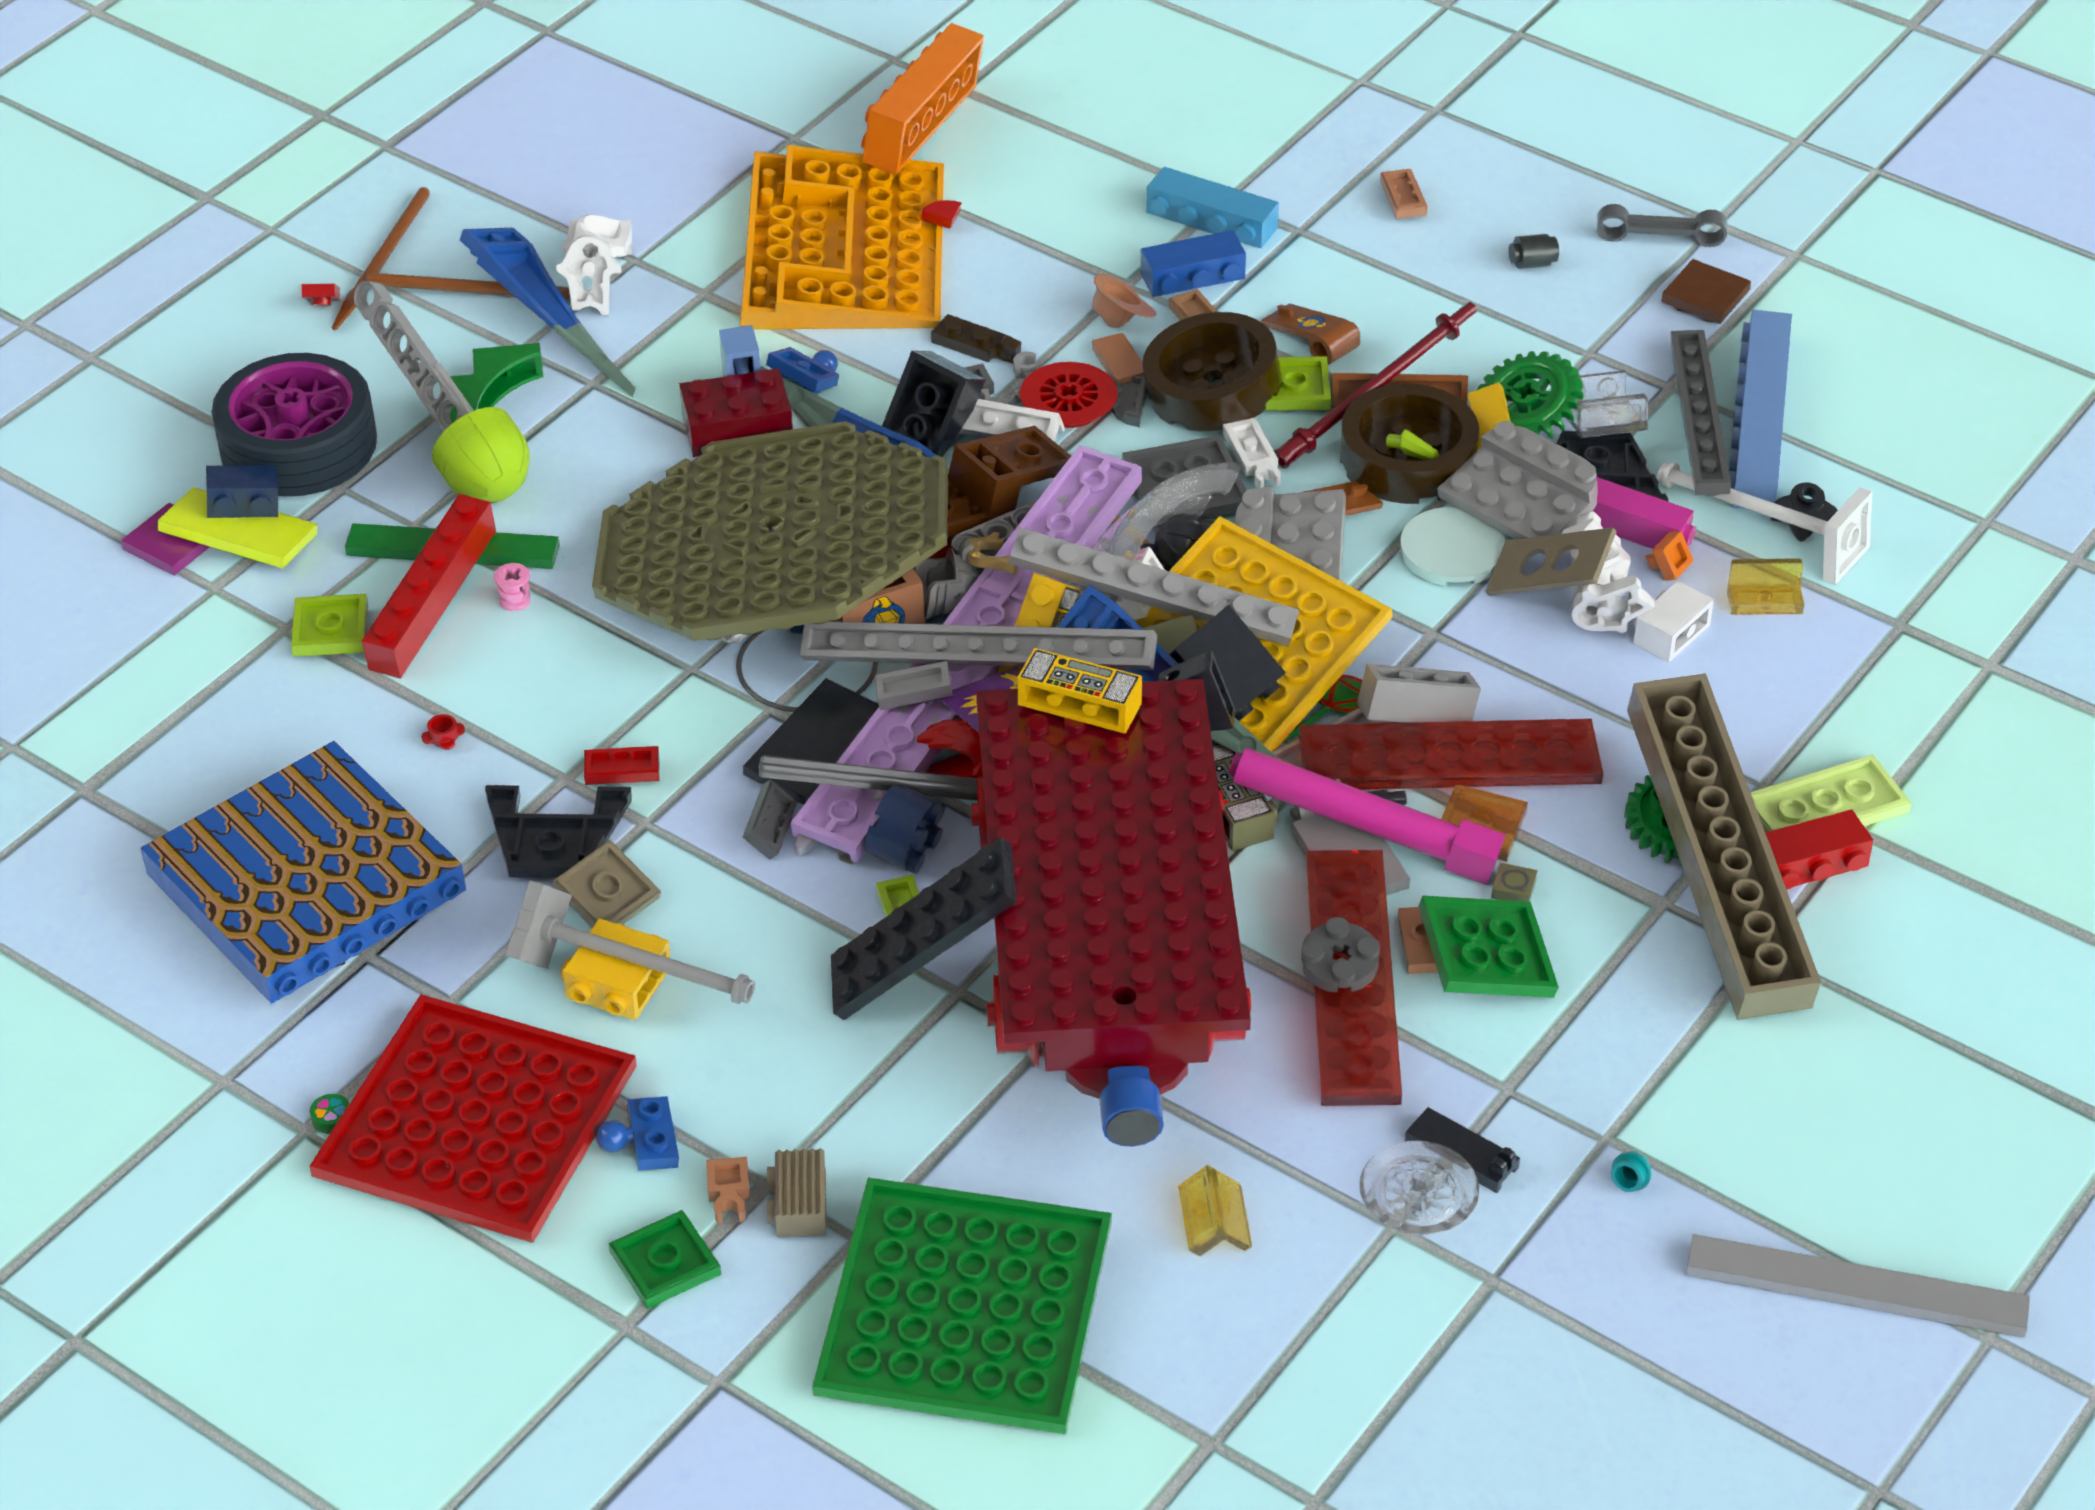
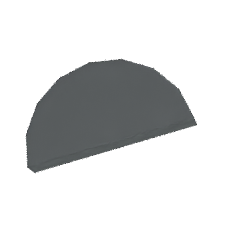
M1134 376L1131 382L1116 385L1118 396L1111 409L1118 420L1127 425L1140 427L1148 391L1145 377Z

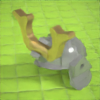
M993 532L986 537L965 540L959 547V555H956L949 548L945 558L928 557L913 568L923 584L925 621L934 618L938 614H947L954 610L977 580L978 572L976 567L997 569L1010 574H1017L1018 566L1009 564L1010 555L994 557L980 552V550H1000L1004 540L999 538L998 532Z

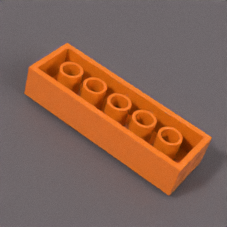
M950 23L943 32L937 33L930 46H925L916 61L912 60L907 70L902 75L896 77L894 84L888 90L885 89L882 92L880 99L868 107L865 115V122L868 123L867 131L861 142V148L864 149L862 162L894 175L899 173L976 87L984 35L954 23Z

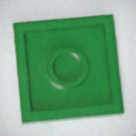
M683 1210L608 1243L610 1254L646 1309L721 1275L720 1264Z

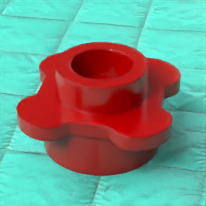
M440 714L428 721V731L422 733L421 738L425 744H434L441 749L449 750L455 746V740L458 736L465 733V727L463 724L457 723L454 717Z

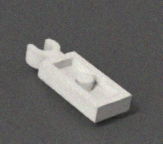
M1256 418L1223 424V436L1245 477L1255 475L1254 485L1257 489L1264 487V480H1271L1276 487H1280L1281 471L1278 469V458Z

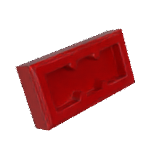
M659 746L584 750L585 785L660 781Z

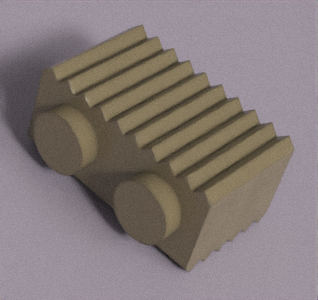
M804 1148L801 1151L794 1149L792 1152L788 1149L784 1152L777 1150L775 1152V1166L767 1167L768 1191H775V1198L767 1199L768 1224H776L777 1237L826 1235V1167L824 1150L821 1148L818 1150L811 1148L808 1151Z

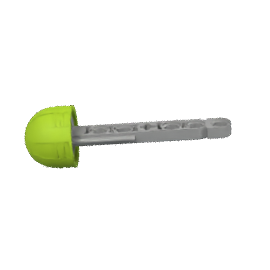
M360 282L354 291V303L365 320H369L371 329L443 431L433 447L432 461L444 480L456 494L474 497L491 503L505 500L513 495L526 479L530 462V451L525 437L509 414L497 407H486L474 411L399 306L391 303L394 299L381 283ZM372 288L374 292V299L372 304L369 305L367 302V294L369 290ZM389 312L390 324L385 328L383 319L385 314ZM405 335L407 338V346L405 350L402 352L400 349V340L402 336ZM438 382L440 385V394L438 398L435 399L433 396V387ZM455 406L457 409V418L452 423L450 420V411L452 407Z

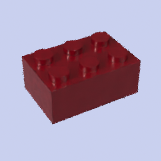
M779 368L679 383L682 417L693 457L702 455L701 448L713 441L793 429L792 410Z

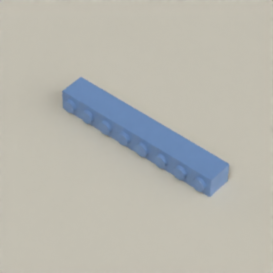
M1752 309L1750 323L1744 322L1741 342L1746 343H1741L1739 363L1745 364H1739L1737 384L1743 385H1737L1735 405H1740L1741 407L1735 406L1733 427L1739 428H1733L1731 448L1737 450H1731L1729 470L1735 471V473L1729 472L1731 489L1774 503L1776 501L1779 479L1792 314ZM1732 504L1733 508L1746 509L1744 507Z

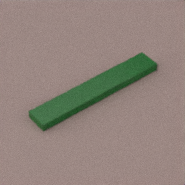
M352 523L345 544L346 555L415 560L436 528ZM496 532L476 564L503 566L509 563H519L530 568L553 569L560 546L559 536Z

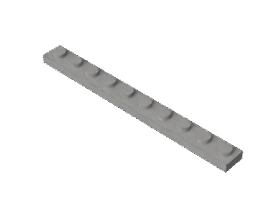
M827 622L825 624H804L800 656L804 660L918 664H933L947 661L948 664L1024 667L1033 649L1037 648L1114 669L1153 670L1157 634L1154 630Z

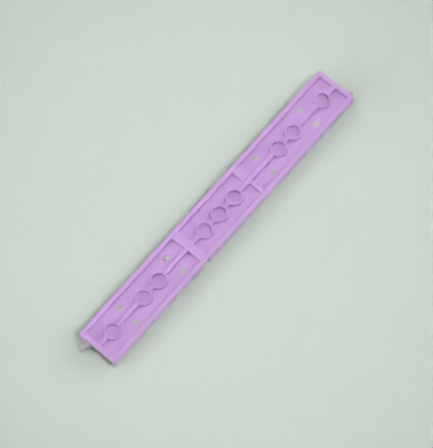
M1079 445L994 557L1011 555L1020 527L1093 548L1141 484V466ZM1021 567L1017 568V574L985 568L942 625L1015 626L1034 573L1065 584L1067 581ZM912 663V665H911L909 668L918 667V666H923V665H928V664ZM948 664L952 690L998 673L1000 666ZM940 699L880 710L879 707L837 763L926 772L942 749H930L928 744L917 743V736L926 731V728L942 720L962 718ZM820 784L791 821L792 835L794 838H797L795 842L797 856H804L811 849L813 850L818 842L838 849V859L850 865L854 862L858 863L866 852L865 840L869 826L871 825L876 828L880 816L875 814L887 791Z

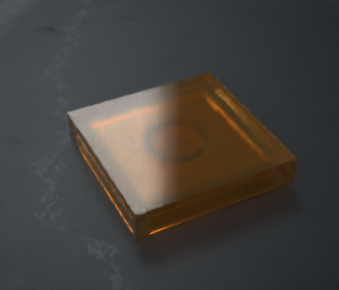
M1455 784L1441 819L1460 826L1462 819L1505 834L1498 860L1507 862L1527 813L1528 802Z

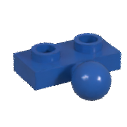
M792 347L768 353L766 363L768 367L772 369L779 368L783 378L792 379L812 393H820L823 390L836 387L840 374L835 372L838 367V360L835 354L829 350H820L815 353L813 358L804 355Z
M668 1096L628 1099L627 1114L630 1127H625L619 1121L609 1120L600 1125L597 1130V1143L606 1152H619L627 1143H633L638 1171L678 1168L679 1153Z

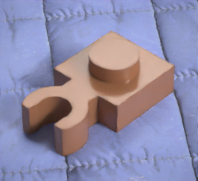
M747 1157L706 1160L709 1202H714V1214L717 1224H723V1213L728 1210L736 1211L739 1222H744L746 1219L744 1199H750Z

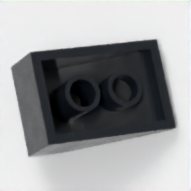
M911 351L882 426L920 442L934 454L943 457L973 412L986 379L932 351Z

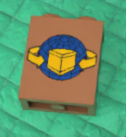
M912 568L896 579V586L880 590L838 620H831V622L925 624L922 581Z

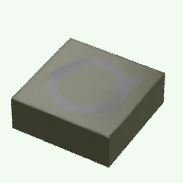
M1500 862L1491 898L1530 902L1538 870Z

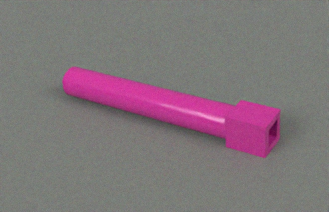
M1247 747L1243 754L1235 753L1229 769V773L1234 775L1233 783L1446 861L1444 870L1485 885L1489 882L1506 836L1465 819H1462L1460 826Z

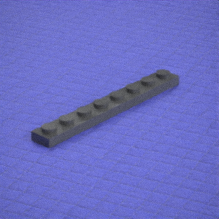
M1704 330L1671 331L1670 344L1695 495L1716 496L1719 494H1730L1731 480Z

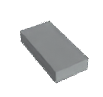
M947 661L875 675L877 700L880 710L953 696Z

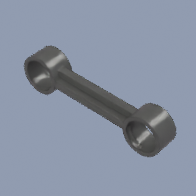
M1608 204L1602 207L1597 214V232L1601 238L1607 241L1622 240L1628 233L1693 236L1702 246L1715 247L1723 243L1727 237V220L1722 212L1714 209L1704 210L1696 218L1632 215L1629 214L1625 207L1619 204ZM1610 218H1617L1624 222L1618 227H1608L1603 224L1605 220ZM1706 224H1716L1721 227L1720 230L1712 233L1704 232L1700 228Z

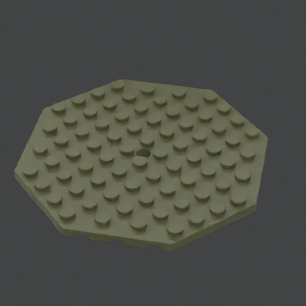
M846 421L710 442L701 448L702 455L690 461L685 458L666 470L667 477L660 482L654 484V482L649 481L630 493V501L618 508L617 505L613 504L603 510L592 588L595 598L693 641L704 639L712 641L724 636L752 635L758 631L771 629L786 630L798 625L811 623L825 624L831 620H838L947 545L948 467L946 458L938 455L928 458L922 455V450L903 442L897 446L889 443L888 437L870 430L865 433L858 432L854 424Z

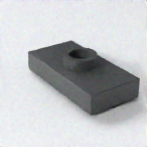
M772 780L762 784L742 838L769 860L777 856L797 801Z

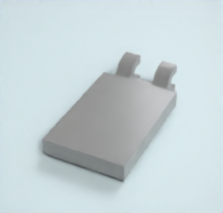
M1297 806L1290 809V815L1294 820L1291 826V833L1340 910L1409 889L1410 877L1385 839Z

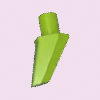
M1406 429L1401 435L1388 434L1387 447L1401 449L1404 455L1423 460L1439 457L1436 449Z

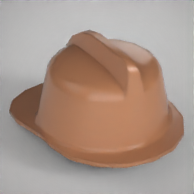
M1098 274L1094 277L1096 291L1093 296L1092 306L1108 326L1122 327L1135 315L1149 318L1156 316V311L1123 281L1107 274Z

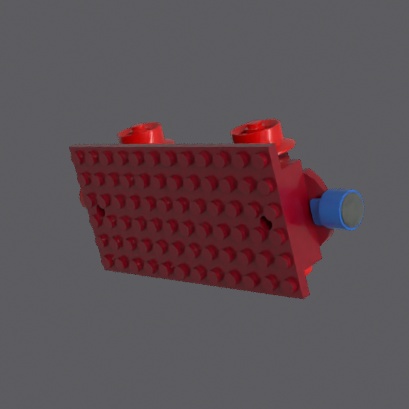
M1185 679L1142 682V704L1126 734L1018 705V689L976 691L982 776H977L978 803L971 804L972 826H979L981 849L987 847L1000 837L1012 844L1017 900L1015 904L994 917L998 974H993V1002H986L987 1025L995 1026L997 1054L1027 1052L1033 1067L1038 1068V1042H1041L1046 1071L1065 1070L1066 1081L1081 1093L1099 1099L1102 1130L1104 1136L1110 1142L1129 1147L1145 1145L1155 1140L1163 1130L1164 1122L1160 1095L1174 1089L1188 1074V1063L1208 1062L1215 1041L1244 1040L1246 1030H1250L1251 993L1250 988H1246L1222 816L1223 794L1222 790L1218 788L1204 680Z

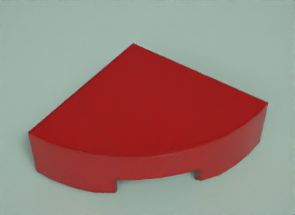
M953 200L932 202L923 208L921 220L951 229L961 211L962 202Z

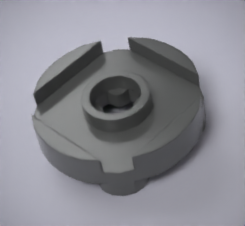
M1341 917L1331 918L1325 925L1313 929L1304 939L1301 949L1303 972L1312 984L1325 991L1338 992V988L1351 987V991L1360 990L1367 986L1378 972L1380 944L1377 939L1362 927L1348 923L1346 919ZM1333 954H1346L1348 960H1345L1343 958H1340L1337 961L1333 960Z

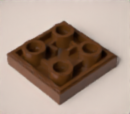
M1692 259L1662 292L1661 302L1673 306L1676 310L1700 316L1707 322L1721 324L1749 292L1751 280Z

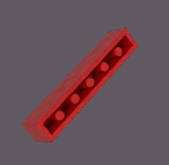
M458 494L362 639L368 670L399 679L402 678L496 533L491 502Z

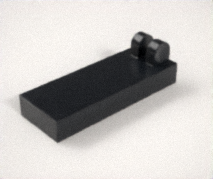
M1429 1107L1425 1109L1405 1132V1143L1495 1193L1499 1192L1502 1182L1511 1172L1515 1173L1519 1169L1520 1157L1516 1156L1512 1149L1496 1145Z

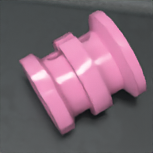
M505 564L499 567L494 574L498 594L500 595V605L508 611L522 610L530 604V573L522 564Z

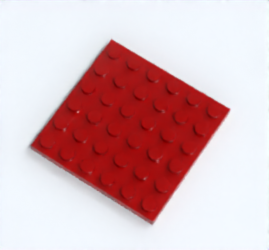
M420 994L309 1165L311 1177L533 1243L593 1142L598 1128L604 1123L637 1067L636 1056Z

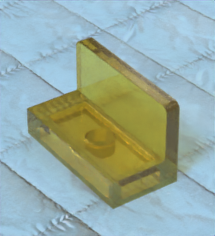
M1733 559L1730 565L1727 585L1731 615L1803 614L1804 600L1800 585L1803 571L1802 559Z
M1206 1165L1178 1185L1189 1251L1202 1256L1223 1240L1243 1251L1252 1247L1244 1197L1239 1182Z

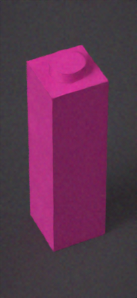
M1597 477V505L1593 512L1601 518L1600 525L1603 528L1613 527L1617 531L1616 535L1618 537L1654 549L1671 531H1681L1687 546L1692 543L1696 532V526L1692 525L1694 510Z

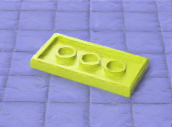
M192 487L158 520V531L283 569L317 535V524L279 512L278 517L207 518V491Z

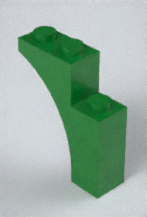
M540 343L473 349L474 374L450 376V378L474 411L481 408L494 407L511 391L526 383L543 378ZM453 406L450 411V420L452 423L457 418V409L455 406Z

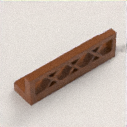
M1332 373L1331 407L1338 406L1377 374ZM1398 374L1385 385H1427L1447 391L1466 404L1468 402V375Z

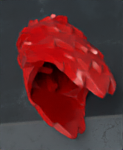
M963 719L942 720L928 726L926 731L917 736V743L928 744L930 749H950L959 752L957 755L930 765L931 769L925 773L972 778L982 776L979 732Z

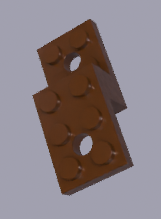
M1035 425L954 445L948 472L947 538L956 536L961 532L1015 510L1022 485L1055 478L1071 455Z

